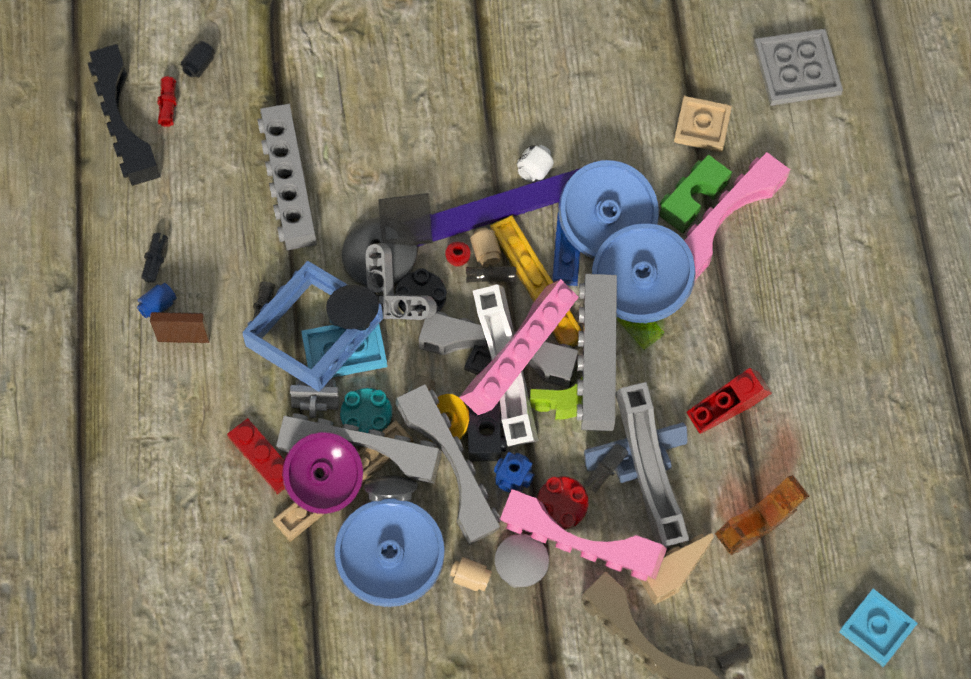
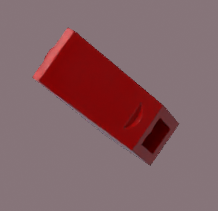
M748 368L686 411L699 434L753 407L772 394L760 373L752 368Z

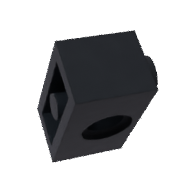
M499 402L492 410L477 415L468 406L469 460L471 462L498 461L501 458V452H506V437L500 436V427H503ZM488 428L493 431V434L485 436L480 431Z

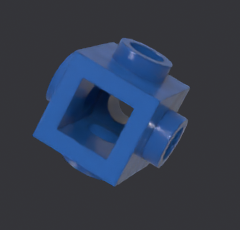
M508 452L505 459L500 458L494 468L496 485L508 493L511 490L522 492L524 487L528 488L534 477V474L531 473L532 463L529 462L530 460L520 453L513 454Z

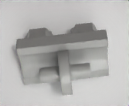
M297 379L295 385L290 387L291 408L310 410V418H316L317 411H327V409L339 410V392L334 379H330L320 392Z

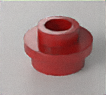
M453 242L447 246L445 251L447 261L454 266L466 264L471 256L470 248L463 242ZM462 251V254L455 255L453 252Z

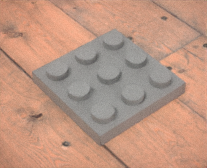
M825 29L754 40V48L770 106L842 94L843 88Z

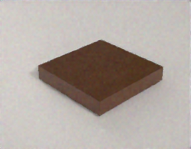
M152 312L150 314V323L158 342L210 343V333L203 313Z

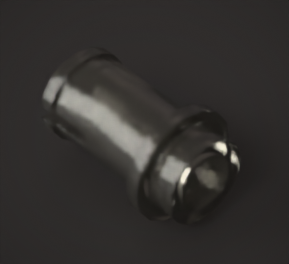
M737 643L735 648L715 656L717 665L722 673L743 662L747 664L749 659L753 658L746 643Z

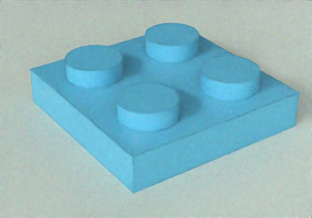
M872 589L840 629L839 633L884 667L918 623L875 589Z

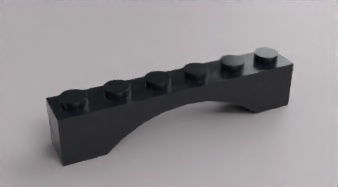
M118 44L89 52L92 61L87 64L91 76H97L98 79L97 82H94L98 97L103 95L104 102H100L104 117L109 116L111 122L106 124L110 136H116L117 139L113 146L117 158L122 156L124 163L119 164L123 177H129L132 186L160 178L150 144L131 132L120 115V96L128 75Z

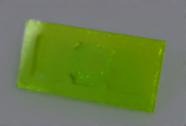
M616 316V320L643 350L664 336V331L656 322L635 323Z

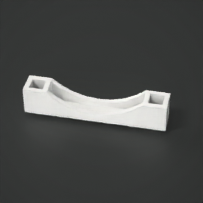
M500 285L473 291L478 317L492 360L514 336L505 290ZM522 370L500 399L501 417L507 446L511 447L539 441Z

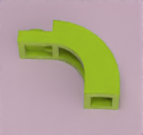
M577 384L565 390L531 389L530 404L531 408L539 412L555 410V419H569L576 417L577 404H582V396L577 395Z

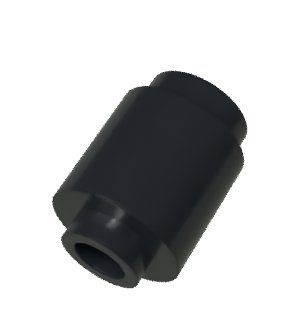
M204 41L194 44L181 61L183 72L192 78L201 77L214 60L215 50Z

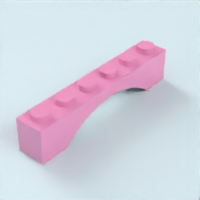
M766 152L760 159L758 157L755 158L749 166L747 174H741L735 180L733 189L730 192L726 190L720 196L719 204L714 209L710 207L703 215V221L699 225L694 224L688 231L687 238L684 241L693 255L696 270L695 280L710 265L713 254V238L722 222L735 210L748 203L772 198L787 181L790 169Z
M561 279L546 286L532 304L526 319L498 355L473 379L459 398L477 415L492 410L579 297Z
M511 490L500 518L501 521L507 524L506 529L521 534L522 530L532 533L530 538L545 544L547 539L557 542L556 548L569 553L573 548L581 552L580 557L592 562H596L597 558L607 561L606 567L621 572L622 567L632 571L631 576L646 581L648 577L656 579L667 550L662 544L637 535L625 540L612 542L591 541L579 538L561 528L549 515L541 501L515 490Z

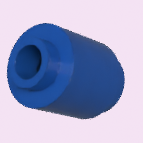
M166 283L157 284L138 298L139 305L137 309L144 318H148L152 312L166 311L173 305V301L177 297Z

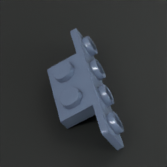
M685 423L656 430L665 470L671 469V461L666 450L688 443ZM627 438L584 450L587 471L613 465L620 483L638 479Z

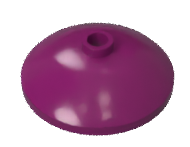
M327 432L313 433L297 441L287 453L282 471L283 483L290 498L302 509L318 514L333 513L350 504L358 494L363 480L362 461L357 450L345 438ZM317 468H321L323 471V475L320 478L315 476Z

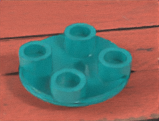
M361 388L351 391L345 395L340 409L341 422L343 425L348 424L359 427V432L369 433V430L382 432L391 422L392 405L382 390Z

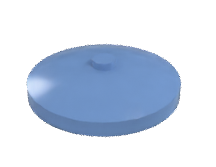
M602 160L582 167L571 176L561 192L558 213L562 230L569 242L584 255L595 259L601 245L620 229L642 223L657 224L659 208L657 197L651 184L638 170L622 162Z
M642 223L620 229L601 245L593 262L592 274L617 275V317L635 323H649L664 319L683 306L693 290L696 270L690 248L677 233L661 225Z
M388 498L382 501H372L361 506L345 520L336 538L335 561L343 583L356 597L376 606H401L419 599L435 584L444 563V542L437 523L424 509L409 501H398Z

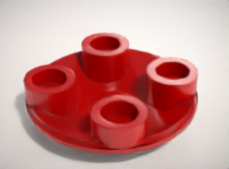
M559 476L549 478L537 495V499L543 503L549 515L564 530L579 524L588 510L589 499L585 488L579 481L571 477Z

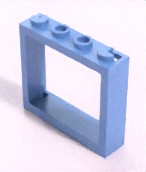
M307 261L299 271L296 270L286 285L278 289L276 296L261 308L258 316L253 321L247 323L248 326L242 334L246 347L320 392L383 320L382 306L379 303L378 313L366 330L347 329L312 369L263 340L262 338L311 284L329 295L337 289L348 285Z

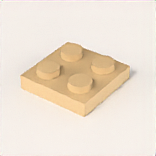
M684 96L674 143L722 152L732 106Z

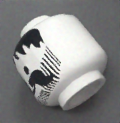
M543 145L528 146L517 161L519 175L528 182L543 180L554 164L551 151Z

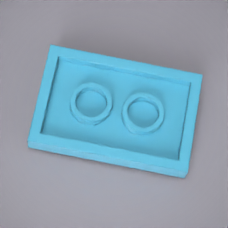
M379 324L333 377L388 367ZM329 325L302 330L308 368L312 369L347 329Z

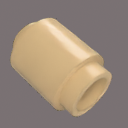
M488 228L477 229L470 238L477 262L482 267H491L498 264L501 260V251L495 232L488 230Z
M462 557L460 562L455 560L450 576L455 577L453 581L455 584L474 591H478V589L485 591L492 571L486 569V565Z

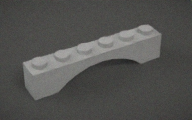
M439 311L433 317L425 319L419 336V349L441 355L474 348L475 345L489 348L482 325L475 324L467 318H452L446 313ZM545 340L528 362V365L538 373L544 382L569 388L577 362L578 350L567 344L556 345Z
M647 382L620 388L615 392L654 541L662 544L664 547L688 541L689 538L684 519L672 492L663 464L655 426L654 409Z
M426 384L398 397L396 399V406L407 427L421 433L435 443L451 464L459 490V511L456 522L468 545H471L498 531L500 527L498 523L501 520L494 507L490 509L486 501L488 498L486 489L482 483L477 484L473 476L476 474V471L471 461H465L461 453L464 449L459 438L452 436L449 430L451 423L447 415L440 413L437 407L439 401L435 392L432 389L428 390Z
M293 413L292 417H283L276 445L281 451L289 452L297 441L307 435L321 432L333 433L345 438L353 446L366 447L387 456L400 467L408 478L435 484L442 455L439 448H436L435 443L421 440L420 444L411 443L410 438L395 435L394 439L384 437L385 433L377 430H369V433L359 432V427L344 424L343 428L333 426L334 422L325 419H318V422L308 421L307 416Z

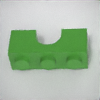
M709 154L703 161L698 160L691 169L692 173L687 178L685 176L682 177L675 187L676 190L672 194L667 193L660 202L661 210L659 216L682 234L698 218L701 205L691 196L702 193L714 200L729 184L732 171Z

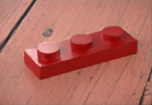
M247 418L227 433L230 441L275 493L279 494L285 489L282 476L284 459L254 424Z

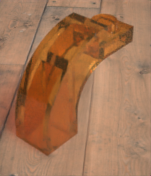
M793 475L788 476L754 507L727 521L715 535L730 555L738 553L756 543L786 521L797 511L796 508L809 497V494Z

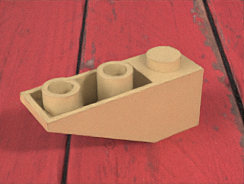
M712 533L705 537L703 534L694 537L689 541V545L682 549L680 546L672 548L665 554L666 557L663 558L656 579L648 577L646 581L640 580L654 605L679 593L711 545L714 538Z

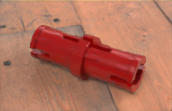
M165 76L161 78L160 96L157 98V104L159 105L158 124L170 127L174 124V108L177 105V98L175 97L177 81L173 77Z

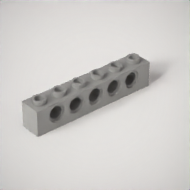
M290 104L260 109L262 118L257 119L260 134L265 133L266 140H261L264 155L269 154L270 161H266L265 164L268 176H273L274 183H269L272 198L277 197L278 204L273 205L276 220L281 219L282 223L281 227H277L280 242L285 241L287 250L317 245ZM278 132L282 133L281 135H277V136H276V135H273V134L278 133ZM279 154H287L283 157H278ZM284 175H290L289 178H281ZM287 197H295L293 200H285ZM293 218L299 219V221L294 223L289 222Z

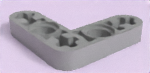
M385 243L370 245L366 250L367 288L374 292L378 303L383 305V319L422 320L433 317L437 306L431 296L394 294L391 249ZM376 252L381 253V258L377 257ZM378 274L382 275L384 279L382 287H379L376 283ZM400 300H402L406 304V311L404 314H402L398 309V303ZM422 304L426 306V311L423 309L415 310V305Z

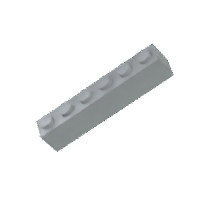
M585 274L584 283H579V299H584V307H579L578 323H583V331H578V347H583V355H578L577 371H582V380H577V395L582 396V404H577L576 420H581V430L613 431L615 425L617 275Z

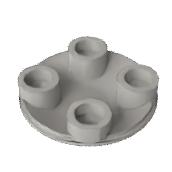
M517 534L510 536L499 545L496 551V570L500 577L511 587L517 588L534 585L547 573L549 566L548 552L541 542L530 538V535Z

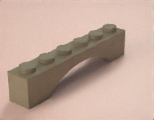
M606 571L583 593L582 602L584 604L582 606L586 612L593 617L595 615L604 622L602 625L605 630L612 636L616 634L624 641L622 643L629 653L632 655L637 654L643 659V665L650 673L654 675L657 673L662 679H720L708 667L693 666L677 661L653 646L641 633L632 617L626 590Z

